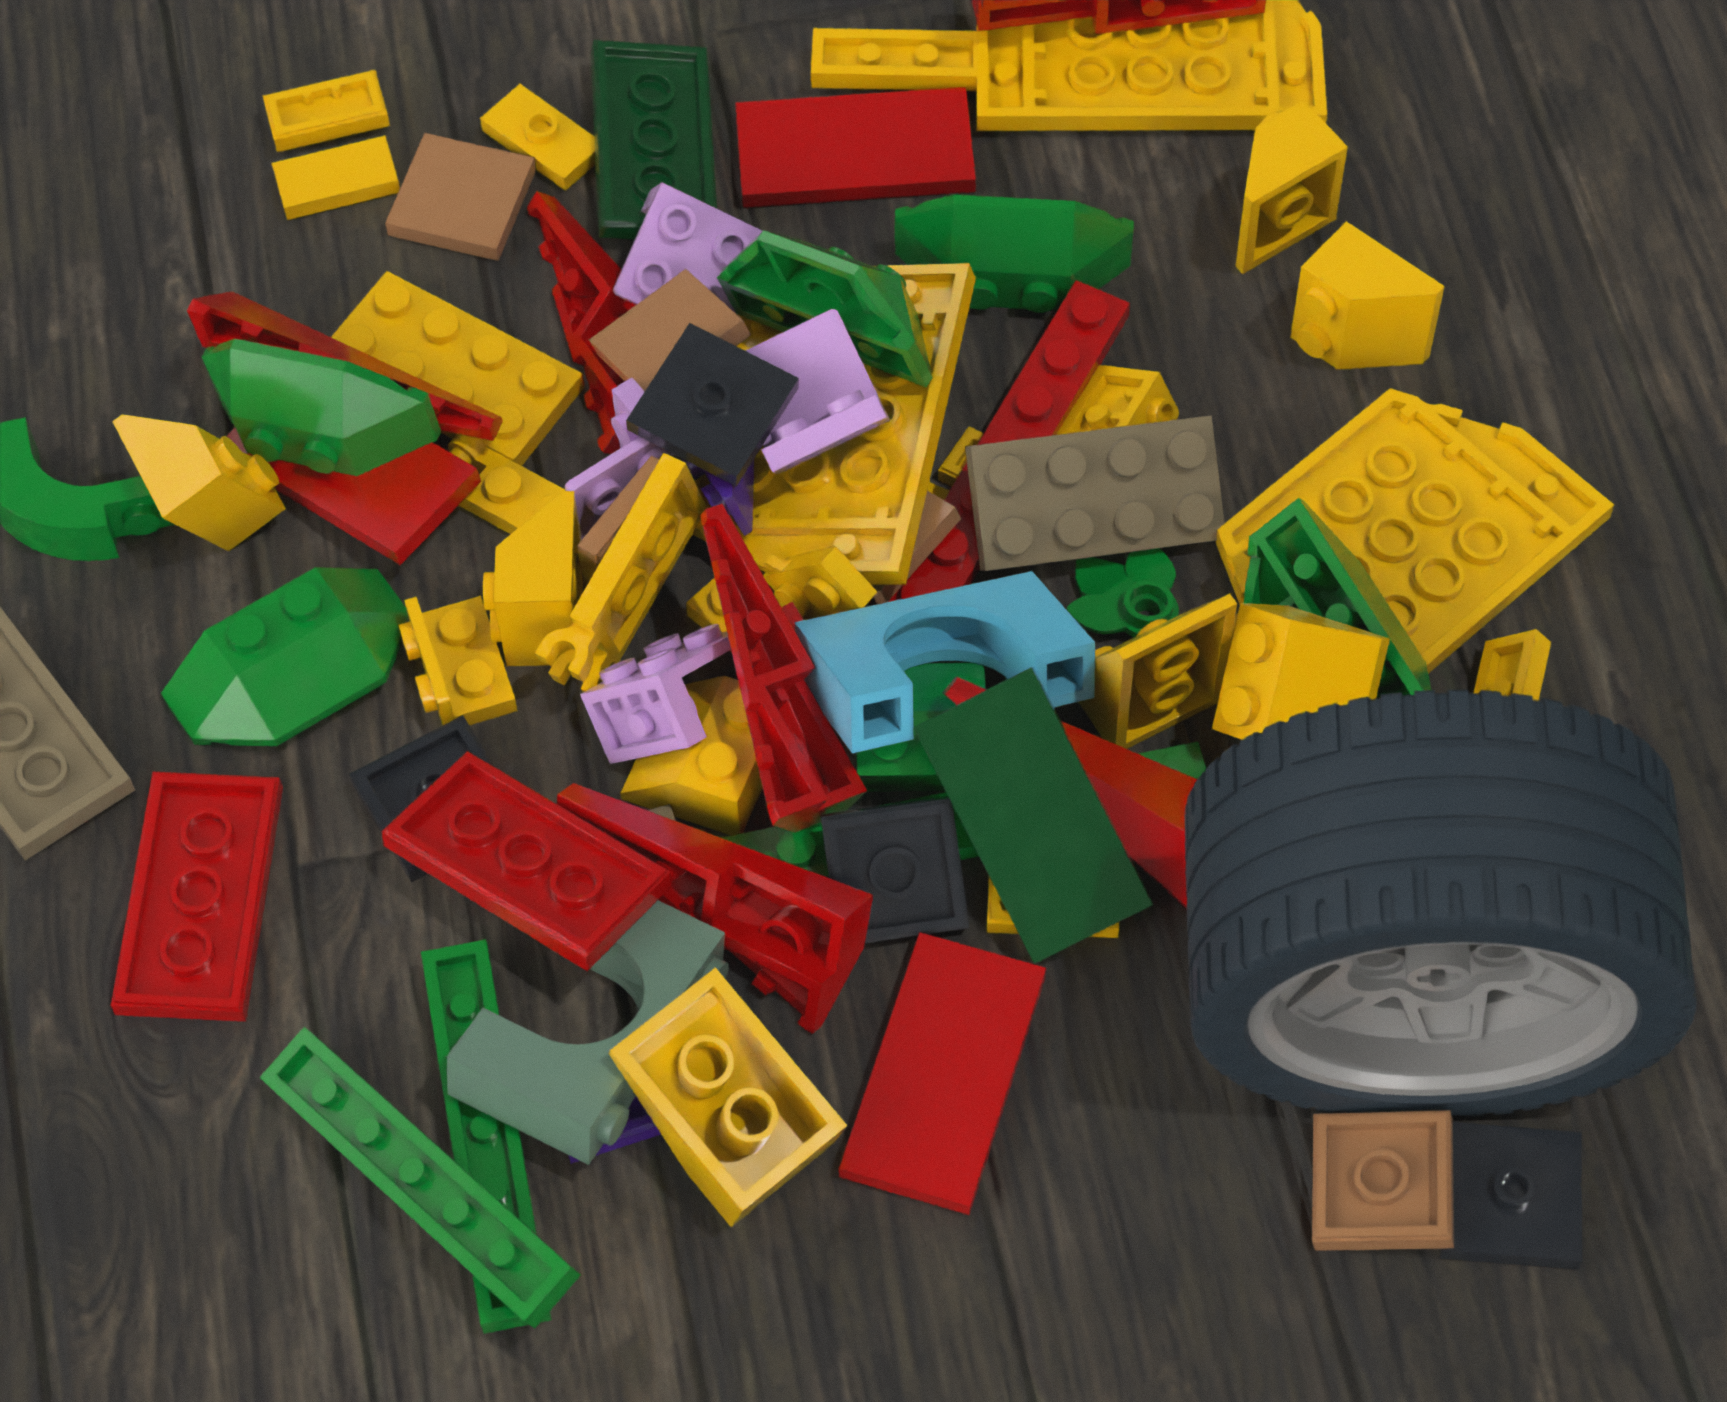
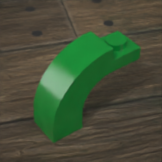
M26 417L0 423V524L15 539L26 546L56 558L75 561H103L120 558L116 537L130 534L147 535L158 528L175 525L162 518L141 476L94 486H75L60 482L42 470L39 450Z

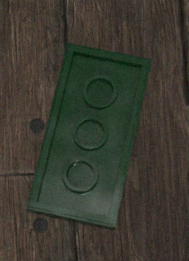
M593 40L591 70L599 238L635 240L646 216L645 213L641 212L650 190L660 183L673 187L717 209L707 47Z
M1033 666L913 727L1034 964L1153 905V900Z

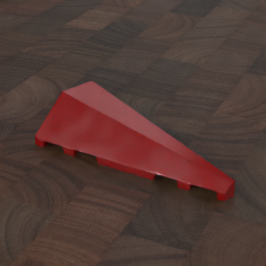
M972 0L978 31L1091 17L1096 35L1265 13L1266 0Z
M536 191L527 209L529 215L539 219L545 241L539 246L542 259L551 263L554 268L558 283L552 288V292L572 359L583 366L590 389L583 396L587 409L598 414L603 434L597 439L598 446L603 453L612 454L620 449L619 438L611 424V418L615 416L612 389L625 381L598 356L589 339L632 309L636 304L616 296L613 292L614 285L622 269L555 197Z
M233 291L193 298L187 308V313L202 347H216L220 343L239 339L351 362L390 378L405 390L409 387H414L427 392L442 431L494 441L503 423L501 416Z
M719 504L706 508L700 517L766 804L772 825L795 833L820 823L821 814L847 811L867 792V789L804 680L815 669L813 662L724 505Z
M955 677L942 693L955 705H958L987 689ZM1062 722L1132 861L1187 909L1185 806L1190 791L1198 779Z
M572 783L557 794V805L670 871L671 887L658 901L725 932L724 950L730 951L757 975L752 984L763 994L767 995L775 991L800 1012L802 1016L797 1023L802 1028L813 1034L823 1025L864 949L873 894Z

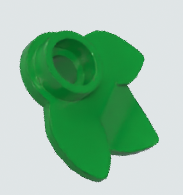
M1160 548L1130 552L1125 566L1094 557L1076 559L1075 580L1082 597L1069 604L1066 610L1085 630L1098 634L1125 632L1131 637H1136L1139 631L1149 623L1158 619H1166L1168 621L1179 615L1178 603L1171 592L1176 577L1175 568ZM1149 611L1155 615L1146 616L1140 614L1139 612Z

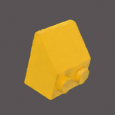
M1304 100L1283 112L1275 111L1269 114L1255 128L1235 266L1242 274L1336 220L1348 146Z
M1346 221L1301 266L1290 338L1295 340L1305 353L1312 357L1323 359L1338 370L1423 364L1430 357L1445 286Z
M123 414L113 421L162 518L229 552L286 509L274 488L279 484V479L270 464L258 454L251 457L242 452L228 437L223 436L219 439L196 425Z
M561 491L497 545L495 550V572H484L483 602L485 610H490L491 641L502 642L506 666L547 665L541 662L535 654L539 644L547 634L557 629L568 628L573 623L569 616L584 592L577 547L582 537L574 491ZM564 649V650H562V651L557 655V658H558L562 653H564V652H566V651H568V650H570V649Z
M1240 603L1212 729L1242 740L1254 732L1262 733L1266 726L1278 721L1287 722L1291 716L1305 711L1314 713L1322 706L1338 703L1341 706L1348 704L1349 700L1369 697L1371 700L1376 699L1390 639L1291 606Z
M720 676L685 684L688 694L696 705L697 715L707 737L688 748L637 758L620 793L621 799L649 809L670 804L674 817L731 836L744 832L763 786L739 682L727 676Z

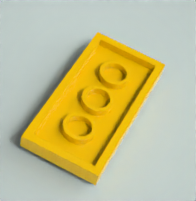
M389 271L383 274L331 336V338L501 416L503 423L495 440L479 439L489 449L521 466L585 387L583 373ZM441 430L442 434L451 439L457 434Z

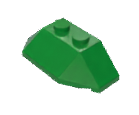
M950 195L925 201L914 208L905 206L895 209V254L906 265L969 263L976 277L970 308L980 310L991 307L1014 308L1044 313L1051 310L1058 311L1076 280L1100 289L1131 266L1134 221L1124 217L1114 218L1106 211L1077 201Z
M763 230L716 277L737 315L785 332L830 309H835L840 314L862 363L923 387H927L933 378L918 313L906 290L907 284L898 272L886 265L878 264L874 267L855 260L840 248L829 247L825 249L800 239Z
M239 339L220 343L216 347H208L202 355V360L216 393L246 452L253 456L258 454L268 462L283 460L306 465L320 473L335 471L359 476L422 446L437 441L441 433L427 392L414 387H409L405 390L390 378L348 361Z
M1297 498L1249 536L1248 556L1251 559L1245 583L1244 603L1291 606L1389 638L1390 641L1376 699L1381 698V694L1401 692L1403 696L1414 695V691L1432 690L1425 660L1362 563L1304 500Z
M315 567L204 630L161 692L162 698L194 745H211L212 742L235 746H278L387 682L402 642L398 625L409 622L406 607L378 569Z

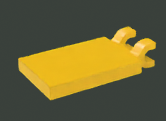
M666 453L662 454L569 617L573 622L572 625L547 634L539 644L535 654L541 662L552 666L548 673L554 681L565 685L570 675H572V677L583 682L581 690L585 692L602 682L599 675L600 671L611 664L620 662L701 520L700 515L707 508L685 462ZM564 649H570V650H568V651L562 653V654L557 658V655H558L562 650H564Z

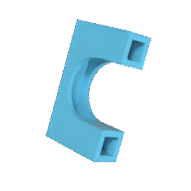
M1032 571L794 622L795 632L815 666V669L804 680L823 711L824 716L852 753L914 739L913 683L904 671L925 663L938 661L971 662L992 668L1007 679L1033 666L1053 707L1092 699L1095 696V641Z

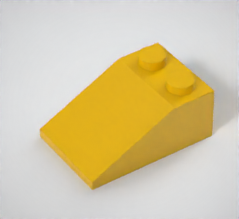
M1231 594L1191 609L1171 620H1155L1142 628L1136 637L1114 648L1104 646L1095 650V696L1092 699L1079 701V704L1104 740L1128 749L1218 703L1232 642L1237 602Z
M716 967L623 1039L608 1053L688 1176L730 1227L734 1226L833 1145L847 1127V1124Z

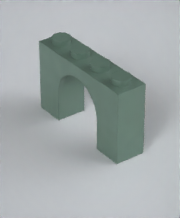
M657 901L590 968V970L619 984L634 999L639 1011L630 1024L619 1033L598 1042L566 1044L544 1038L482 1008L447 1056V1094L589 1165L604 1143L612 1146L620 1137L628 1120V1107L636 1097L608 1054L609 1051L715 967L726 978L729 964L723 961L725 932Z

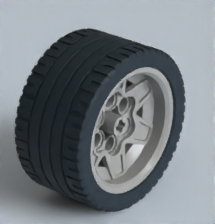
M1423 690L1414 691V695L1402 696V693L1398 692L1381 694V698L1372 700L1369 697L1352 699L1345 705L1340 706L1338 703L1319 707L1317 712L1314 713L1308 711L1291 716L1287 722L1278 721L1266 726L1262 733L1254 732L1241 740L1240 745L1234 744L1223 752L1221 758L1217 757L1206 768V771L1201 774L1191 789L1185 806L1191 1032L1197 1048L1222 1075H1227L1231 1081L1238 1085H1245L1248 1090L1257 1094L1266 1093L1270 1099L1280 1102L1289 1101L1293 1106L1306 1109L1315 1107L1317 1111L1326 1113L1450 1110L1452 1119L1453 1116L1475 1118L1483 1117V1114L1493 1113L1494 1115L1514 1113L1516 1109L1527 1111L1542 1108L1543 1104L1547 1103L1555 1105L1571 1100V1097H1584L1596 1093L1598 1088L1607 1089L1621 1082L1622 1078L1630 1079L1641 1073L1643 1068H1650L1659 1062L1661 1057L1669 1054L1676 1044H1679L1693 1022L1697 1006L1673 779L1667 765L1663 762L1660 755L1639 735H1634L1630 729L1620 723L1614 724L1610 718L1598 713L1590 715L1587 709L1572 704L1565 707L1560 701L1542 698L1538 701L1533 700L1531 695L1512 693L1510 696H1505L1499 691L1480 690L1478 694L1469 693L1468 690H1447V693Z

